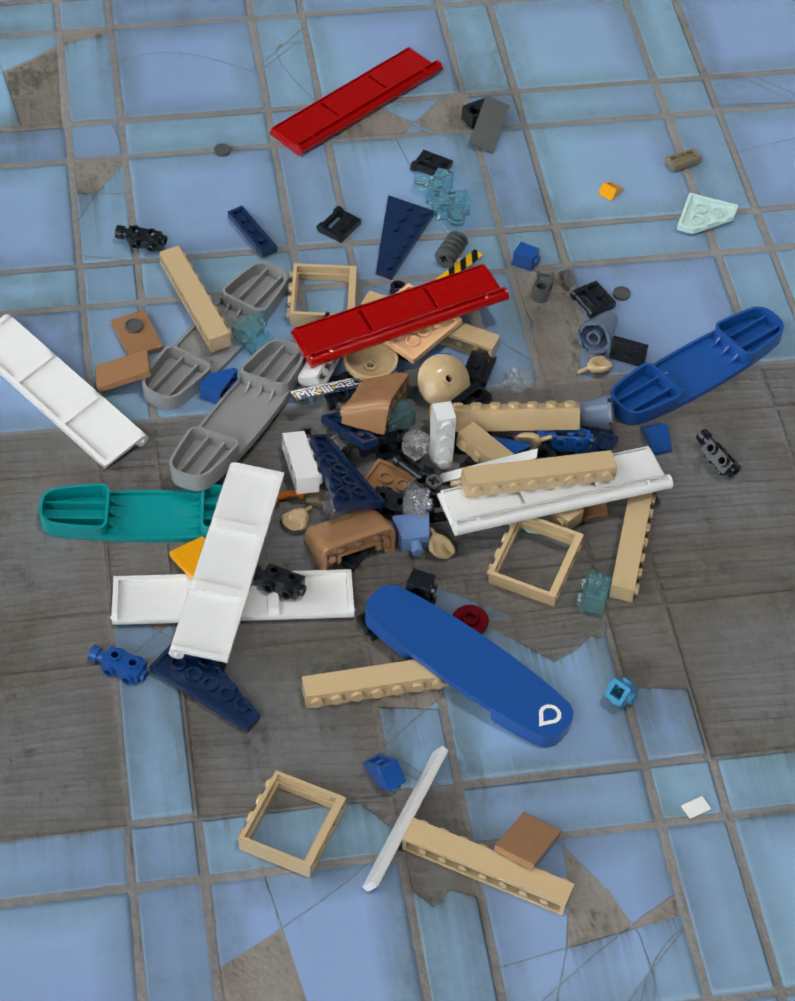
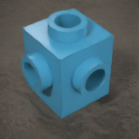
M627 676L616 677L609 682L604 695L610 699L612 704L618 707L628 706L636 700V693L639 688Z

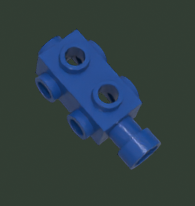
M580 428V430H553V432L546 430L537 431L540 438L552 435L551 440L541 442V444L551 443V449L559 452H589L590 445L594 444V434H591V430H586L585 428Z
M93 645L89 651L88 660L95 663L100 662L101 670H103L106 676L113 677L115 675L121 678V681L126 685H131L132 683L138 685L140 681L144 682L148 677L147 661L140 656H134L126 652L122 648H116L111 645L106 652L103 651L102 647Z

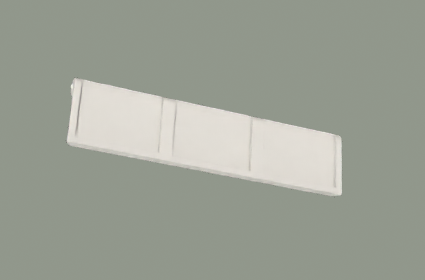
M5 314L0 318V375L105 469L133 446L142 447L147 443L148 436L10 314Z
M646 446L613 453L618 468L615 480L468 498L465 497L463 487L459 486L441 490L437 497L454 535L458 536L671 489L673 487V480L670 474L665 475L651 448Z
M236 462L229 465L169 650L171 657L181 659L184 657V654L228 663L284 480V472Z
M351 569L292 571L306 577V592L303 597L299 596L297 600H286L276 592L267 593L260 587L259 580H253L241 621L354 618L356 609L354 608ZM187 574L113 576L112 616H110L112 625L178 623L192 580Z

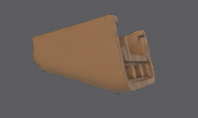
M401 372L367 378L359 382L354 394L346 405L341 407V424L385 435L387 432V420L390 421L392 410L395 406L403 407L405 404L410 375Z
M376 509L360 510L317 525H311L305 532V542L320 570H332L331 566L335 562L337 564L341 563L342 556L375 546L377 551L383 548L386 554L395 551V529Z

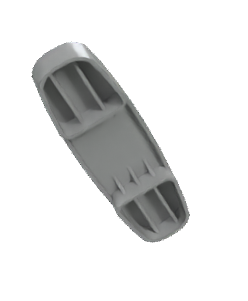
M256 262L228 282L222 288V297L213 305H217L220 317H224L226 327L231 329L233 338H230L231 346L211 353L194 323L175 345L166 346L150 365L151 376L142 379L145 400L163 410L180 408L200 392V382L203 379L205 380L209 373L224 370L255 337L282 302L287 293V274L285 270L269 262Z
M284 338L270 340L241 366V377L216 403L199 426L188 429L173 452L169 465L171 479L174 484L193 491L210 488L227 473L229 465L237 462L255 443L292 394L290 391H294L299 383L297 377L304 367L306 359L295 341Z

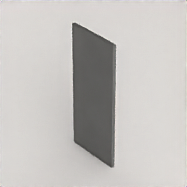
M486 95L469 144L493 153L510 105Z

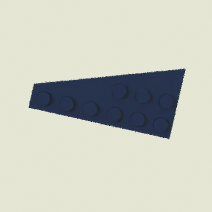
M388 195L376 275L390 280L394 278L432 220L434 210Z
M311 435L309 443L336 512L383 508L385 500L328 435Z
M170 644L149 666L152 673L247 733L260 719V713L241 694L237 685L234 682L232 683L227 673L215 660L184 654V657L181 659L173 658L169 655Z

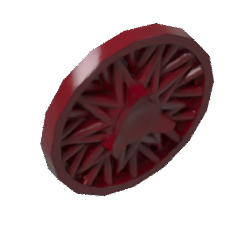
M463 605L453 613L455 618L480 634H483L488 628V614L479 606Z

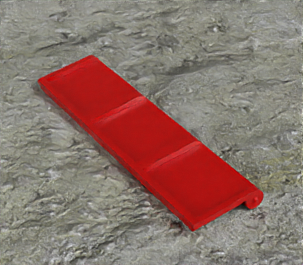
M408 47L273 126L269 134L298 156H301L443 70V66L438 60L431 63Z
M480 264L295 327L291 331V335L307 363L313 368L509 300V293L505 287L501 288L486 265Z

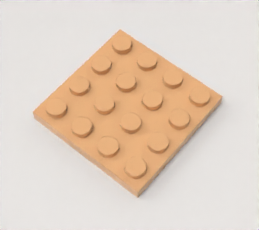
M408 283L398 292L413 288L414 286ZM457 317L387 341L384 344L412 364H415L462 324V319Z

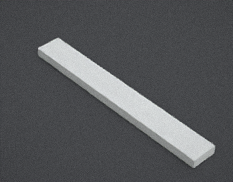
M444 746L435 750L427 762L362 886L367 892L379 886L403 836L448 753V749Z

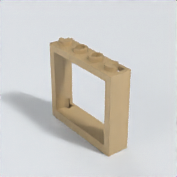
M294 263L293 272H290V281L292 283H289V293L291 295H288V306L290 308H287V319H290V326H301L325 316V313L296 311L299 280L349 282L348 309L354 308L357 266Z
M540 518L509 524V532L504 533L501 541L503 544L501 548H497L494 555L495 561L493 564L490 563L486 573L489 575L488 583L555 607L583 545L584 534ZM521 527L570 545L549 592L500 574Z
M276 770L272 778L267 779L265 791L263 794H259L254 811L251 810L249 812L245 828L239 830L240 834L237 838L239 840V850L311 878L346 809V797ZM279 789L331 809L305 860L252 840Z

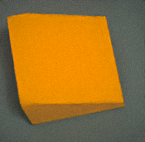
M604 182L599 190V195L612 201L624 189L613 182Z

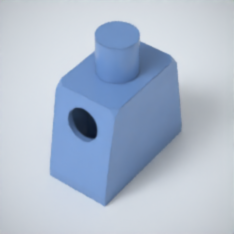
M429 512L392 516V526L395 529L396 540L402 551H411L414 557L423 555V549L429 547Z

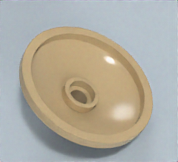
M382 343L344 356L343 362L346 370L352 376L364 380L392 374L398 365V355L393 349Z
M436 354L426 359L420 366L417 374V385L422 397L432 405L454 399L470 386V378L466 367L459 359L448 354ZM446 376L450 378V382L446 380Z

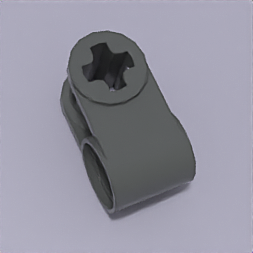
M537 270L533 290L534 301L544 303L548 300L555 274H544Z

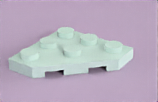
M689 192L677 225V230L695 234L734 221L738 205Z

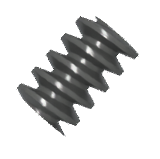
M459 231L449 232L435 252V259L439 265L445 268L453 266V263H455L468 244V238L465 234Z

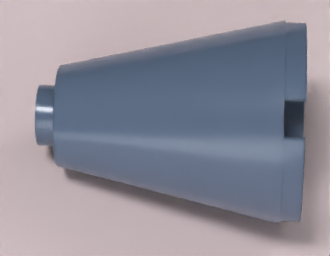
M605 311L584 322L577 331L579 344L587 348L590 353H604L611 345L618 323L616 314L612 311Z
M608 394L579 403L580 427L615 431V427H611V423H615L614 402H610L609 399L613 398V395Z

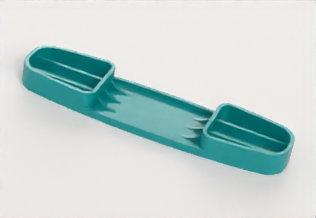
M102 483L55 487L47 490L41 496L39 502L41 527L51 536L96 541L171 543L191 542L202 536L206 539L223 485L214 484L202 491H110V488Z

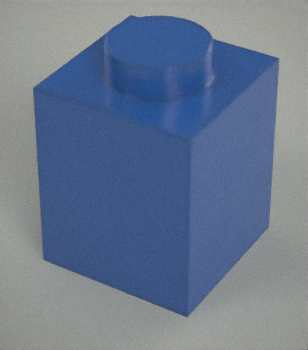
M520 242L513 253L512 265L532 271L534 266H538L540 262V248Z

